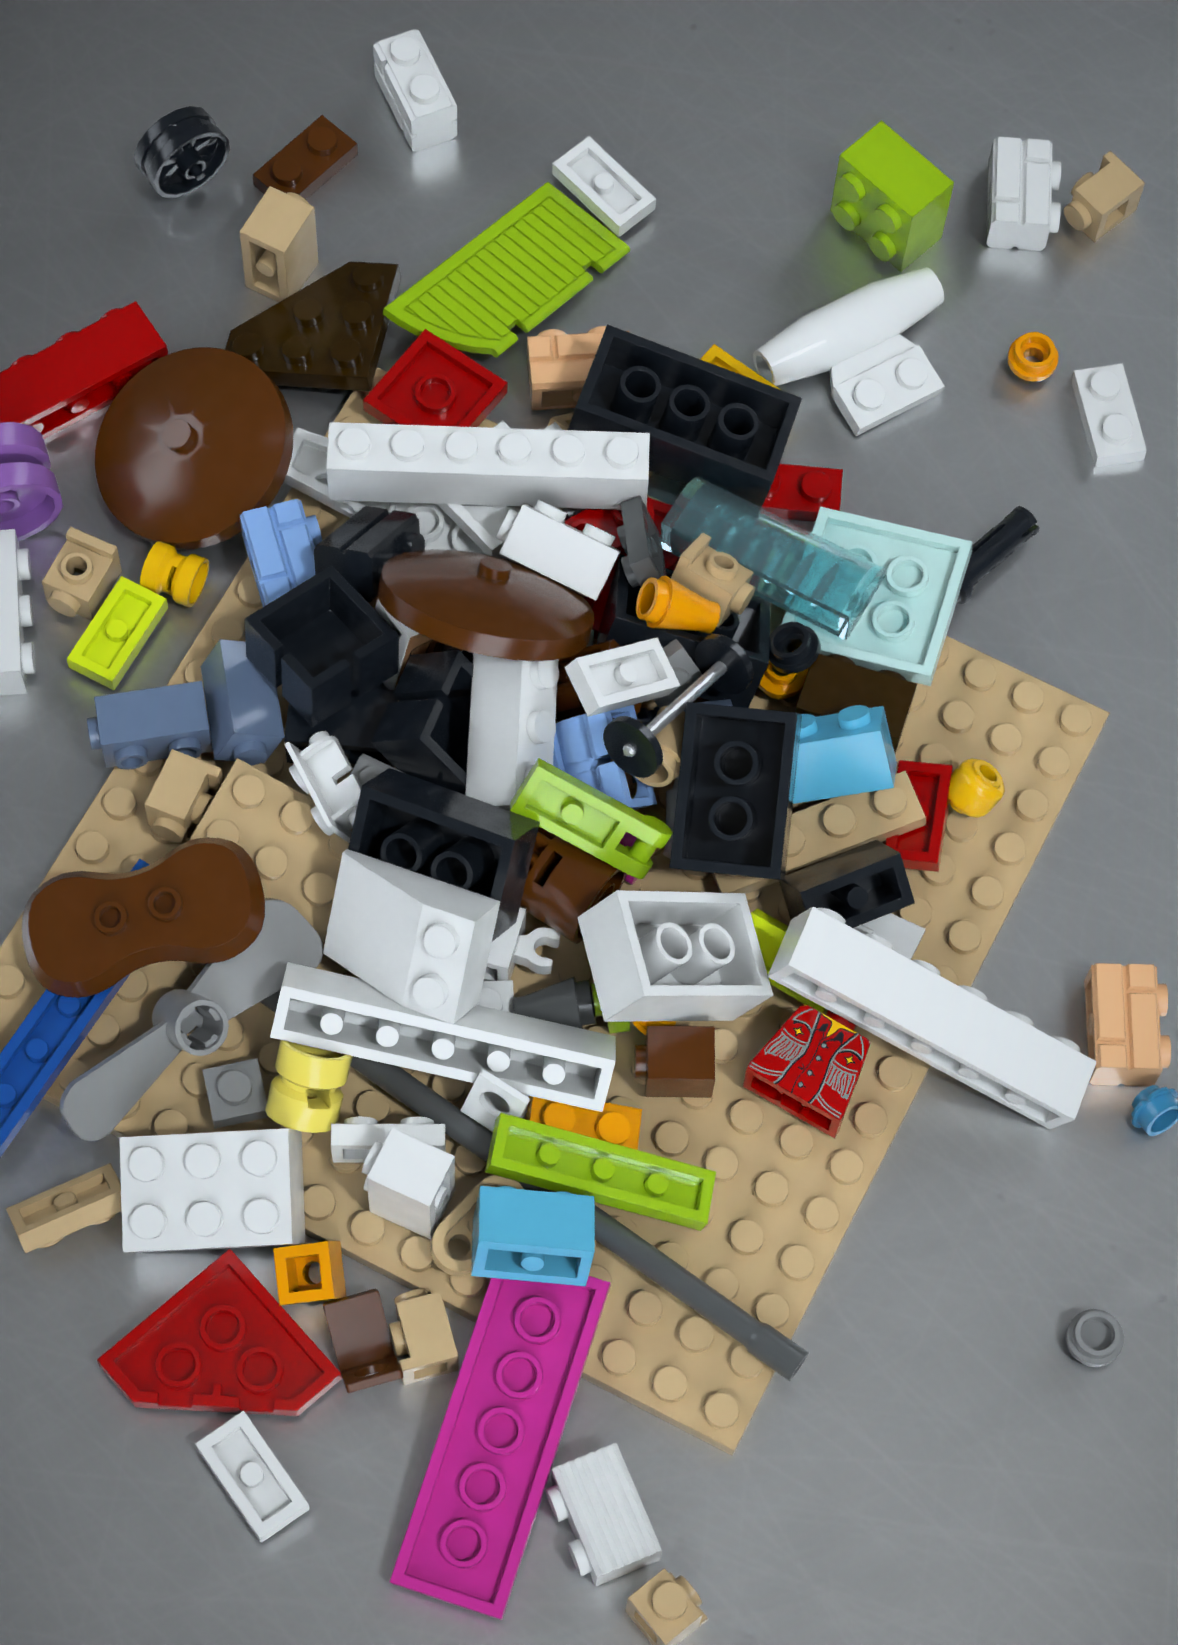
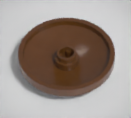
M197 347L180 350L161 357L140 370L124 385L104 416L95 448L96 479L103 500L117 520L134 534L152 544L162 541L175 546L176 550H192L226 541L242 532L239 515L244 511L264 506L269 507L285 480L293 451V425L289 407L278 386L265 372L252 361L232 351L220 348Z
M431 549L411 551L394 556L382 568L377 592L381 605L391 616L421 635L461 650L503 659L546 661L573 656L588 645L594 624L593 609L575 590L520 563L475 552Z

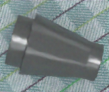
M571 977L525 996L513 997L515 1014L583 1029L584 1025L596 1024L589 980L576 982L575 977Z

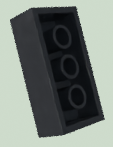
M607 324L568 430L650 433L649 471L759 512L774 481L802 398Z

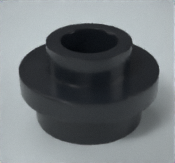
M799 622L784 623L778 626L770 635L769 660L772 666L779 672L786 674L802 672L809 668L820 654L821 644L818 636L810 627Z

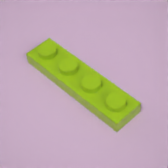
M500 1113L495 1120L485 1172L556 1192L565 1191L577 1195L594 1196L596 1203L699 1231L708 1224L716 1171L505 1113Z

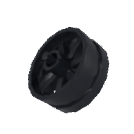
M189 106L177 109L160 118L146 131L138 142L134 153L135 165L148 178L149 184L160 196L177 198L188 195L204 186L224 165L230 151L229 139L216 126L215 121L202 107Z

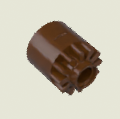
M539 827L520 908L526 909V912L556 930L574 944H578L583 938L577 917L616 890H620L626 873Z

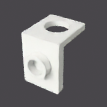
M482 1069L460 1111L493 1132L495 1120L500 1113L524 1118L530 1098L528 1095L522 1094Z

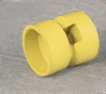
M281 1040L275 1068L280 1075L274 1077L271 1082L265 1108L267 1116L284 1127L302 1132L319 1133L330 1131L331 1124H337L344 1096L338 1087L345 1085L348 1079L353 1056Z

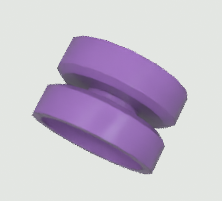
M5 422L0 423V530L15 529L17 539L20 541L44 530L55 521L63 508V503L55 475L50 471L51 464L42 434L30 425Z

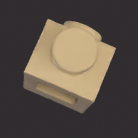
M1109 151L1103 156L1100 169L1096 174L1092 172L1086 173L1073 186L1071 190L1072 201L1064 207L1065 218L1074 229L1083 231L1095 243L1137 210L1145 182L1114 153Z
M70 526L66 533L67 540L42 580V586L46 601L54 610L68 617H75L77 614L92 621L122 572L118 548Z
M702 532L681 554L671 579L707 600L717 602L720 605L721 613L717 624L719 628L732 612L741 615L749 604L756 587L749 584L754 572L739 564L731 555L718 552L709 547L708 545L712 537Z
M172 749L144 804L148 824L152 827V830L160 837L171 842L180 843L183 839L189 841L196 825L200 823L224 781L222 768Z
M417 1289L395 1297L394 1303L398 1321L388 1325L396 1356L407 1355L408 1357L399 1360L404 1376L402 1378L403 1386L459 1371L458 1353L441 1291L427 1294V1290Z
M665 1568L628 1597L625 1612L652 1645H678L708 1620L707 1616L699 1608L702 1600L691 1584L681 1575L675 1578Z

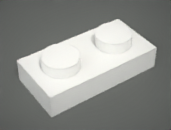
M590 136L552 163V175L618 237L655 210L656 198Z
M1123 363L1074 370L1071 384L1094 467L1144 460L1147 448Z
M658 637L578 657L565 667L588 717L667 696L681 686Z
M350 1117L344 1120V1124H331L333 1163H364L372 1145L376 1141L384 1144L391 1128L446 1152L445 1124H434V1120L427 1117H407L402 1119L400 1124H378V1121L371 1117Z
M244 1410L195 1443L198 1452L261 1543L309 1510V1504Z

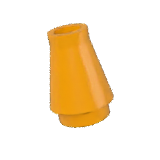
M661 576L659 579L654 577L648 578L643 583L637 596V617L645 620L650 628L691 630L710 634L715 630L720 619L721 609L717 602L707 600L668 576Z

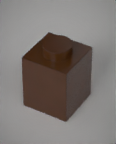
M647 1026L645 1045H635L634 1076L635 1078H645V1097L712 1098L715 1084V1026Z

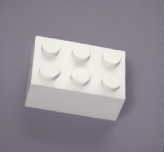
M616 890L577 917L604 1022L733 1021L774 996L769 978L767 977V970L745 893Z
M284 1128L119 1137L123 1252L145 1253L306 1244L301 1131Z

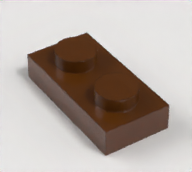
M321 115L253 174V184L263 194L271 186L284 193H296L307 200L358 155V145L331 121Z

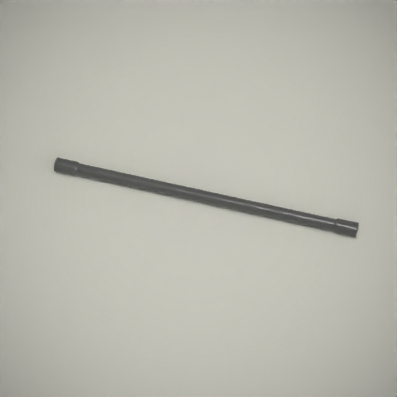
M281 990L260 1002L276 1013ZM352 1057V1068L421 1117L434 1120V1124H445V1134L487 1163L493 1132L462 1113L459 1108L401 1067ZM519 1182L524 1190L556 1192ZM595 1205V1240L743 1344L750 1354L785 1379L790 1381L795 1376L809 1352L771 1325L762 1323Z

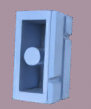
M293 499L277 503L271 508L264 506L244 511L239 515L242 537L263 607L315 575L314 549L322 541V536L316 515L306 517L301 500Z

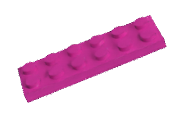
M588 1276L586 1286L498 1278L490 1279L390 1579L391 1584L503 1620L611 1287L610 1282Z

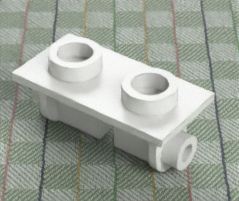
M320 731L311 736L309 739L310 745L302 751L290 742H287L284 745L294 762L289 767V771L297 785L306 794L310 793L316 805L311 809L314 820L328 836L335 833L349 843L352 833L350 829L353 828L362 785L354 774H351L340 783L336 781L353 769L340 742L335 736H330L326 731Z

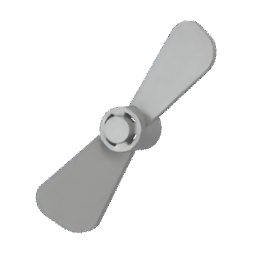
M265 898V918L262 930L256 940L245 951L223 962L207 963L187 990L175 989L164 994L157 1001L153 1010V1028L69 1083L61 1096L60 1113L72 1132L85 1141H97L106 1137L181 1050L197 1056L208 1055L216 1051L227 1037L228 1020L281 990L288 962L312 968L318 967L323 956V944L317 931L292 905L278 899Z

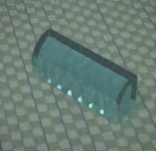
M699 476L693 478L685 486L661 523V542L664 550L680 557L703 532L712 537L708 545L709 547L718 552L731 555L739 564L754 572L749 584L756 587L754 595L846 641L886 576L885 568Z

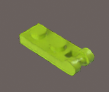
M540 758L536 760L510 802L511 812L539 821V827L637 879H644L653 865L650 859L657 848H664L673 834L671 828L660 819L637 812ZM626 832L637 837L632 847L620 844Z

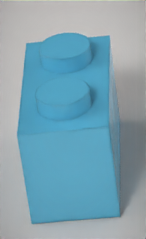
M854 705L842 709L839 713L818 717L811 714H800L802 715L793 804L894 788L897 761L884 706L868 708L864 705Z
M480 1186L473 1217L471 1276L586 1286L595 1253L594 1196L577 1195L565 1191L523 1190L510 1186Z

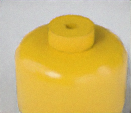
M974 758L964 760L951 775L948 795L951 807L956 812L970 817L979 818L985 816L1004 795L1005 788L1002 777L994 766L984 760Z

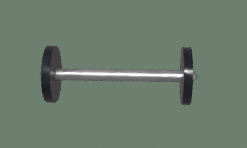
M708 635L695 649V661L702 676L648 725L645 726L640 721L628 716H620L612 720L605 727L603 733L605 748L612 760L622 770L639 778L653 775L663 762L662 749L655 736L686 709L687 702L695 701L710 686L723 693L736 695L743 692L752 683L754 677L752 663L747 653L738 643L724 635Z

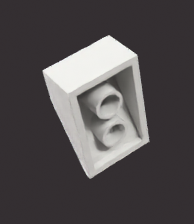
M346 849L342 853L323 954L401 1007L454 1025L479 1003L500 901Z

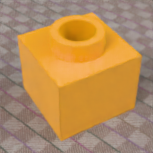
M324 1241L273 1248L279 1306L346 1297L340 1241ZM314 1262H318L320 1265L321 1281L317 1284L309 1277V1268Z

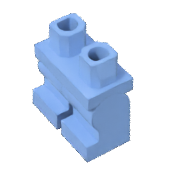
M634 705L589 717L585 713L556 723L553 766L634 810L657 805L654 788L640 782L635 776L637 792L635 797L631 799L625 771L614 761L611 762L610 759L612 758L604 745V729L612 721V718L628 716L637 720Z

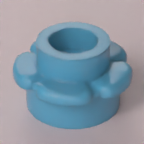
M1152 1085L1142 1090L1132 1102V1107L1134 1108L1131 1114L1133 1118L1132 1124L1136 1128L1142 1127L1149 1136H1156L1167 1131L1178 1121L1177 1091L1173 1088H1159L1157 1085Z

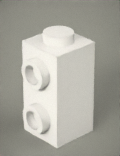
M539 499L535 508L523 504L519 513L510 509L496 536L497 539L504 542L499 553L596 601L621 550L611 546L615 536L586 523L583 531H580L563 522L567 515L566 512Z

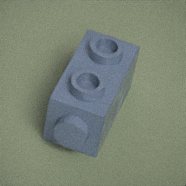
M219 639L200 666L214 760L236 761L238 758L251 766L265 763L285 737L277 688L246 657L245 641Z
M202 681L94 697L97 717L87 718L89 739L92 750L102 749L106 768L115 766L120 769L140 768L146 765L148 761L167 759L172 749L194 758L199 757L202 753L213 752Z

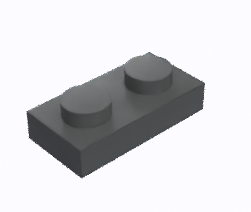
M641 496L622 502L621 510L624 525L617 527V533L627 556L622 557L621 562L631 587H642L643 583L650 577L659 579L661 576H667L661 535Z

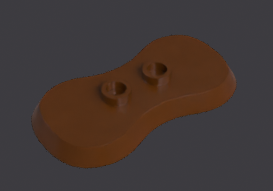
M206 837L188 841L149 866L131 872L119 874L89 871L63 873L43 883L32 893L25 905L22 917V939L26 958L35 978L44 988L57 995L77 998L98 994L135 970L158 962L184 961L202 964L223 962L245 951L261 932L265 918L264 891L258 870L244 848L233 841L222 838Z

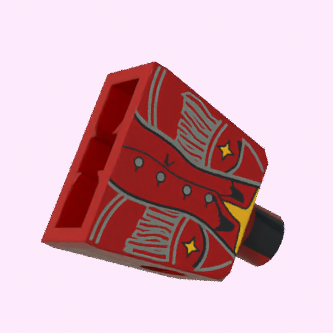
M801 1005L751 1060L746 1069L743 1087L835 1139L855 1090L871 1042L854 1031L857 1025L829 1010L826 1014H823L808 1005Z

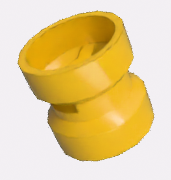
M157 541L152 546L144 562L140 576V585L157 594L164 592L172 595L175 603L190 608L197 602L205 586L209 571V560L194 553L184 556L177 553L175 546Z

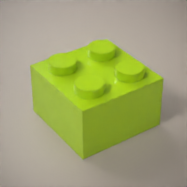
M881 120L839 155L830 211L844 229L854 231L861 237L878 259L884 262L888 261L898 271L902 272L942 238L954 182Z

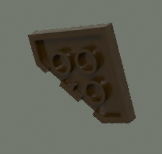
M350 261L232 329L225 350L237 353L252 361L278 386L370 391L390 319L383 315V309L396 299L401 282L399 264Z

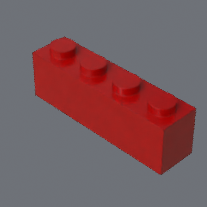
M136 301L123 308L109 310L99 321L78 332L71 331L62 335L55 344L34 355H25L18 358L9 368L0 372V423L16 422L30 425L42 434L43 439H46L110 405L119 391L134 375L150 363L168 355L167 345Z

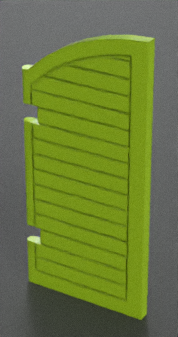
M547 182L384 307L383 315L418 337L427 329L457 350L489 354L497 358L518 341L517 335L511 331L515 325L525 333L530 332L593 281V277L586 272V269L592 266L602 274L629 253L630 247L552 184Z

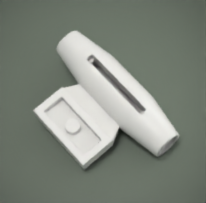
M928 267L869 283L800 317L753 352L755 368L760 376L775 386L829 371L830 395L854 435L858 436L939 395L944 389V384L920 345H915L901 335L944 302L942 285L937 275Z

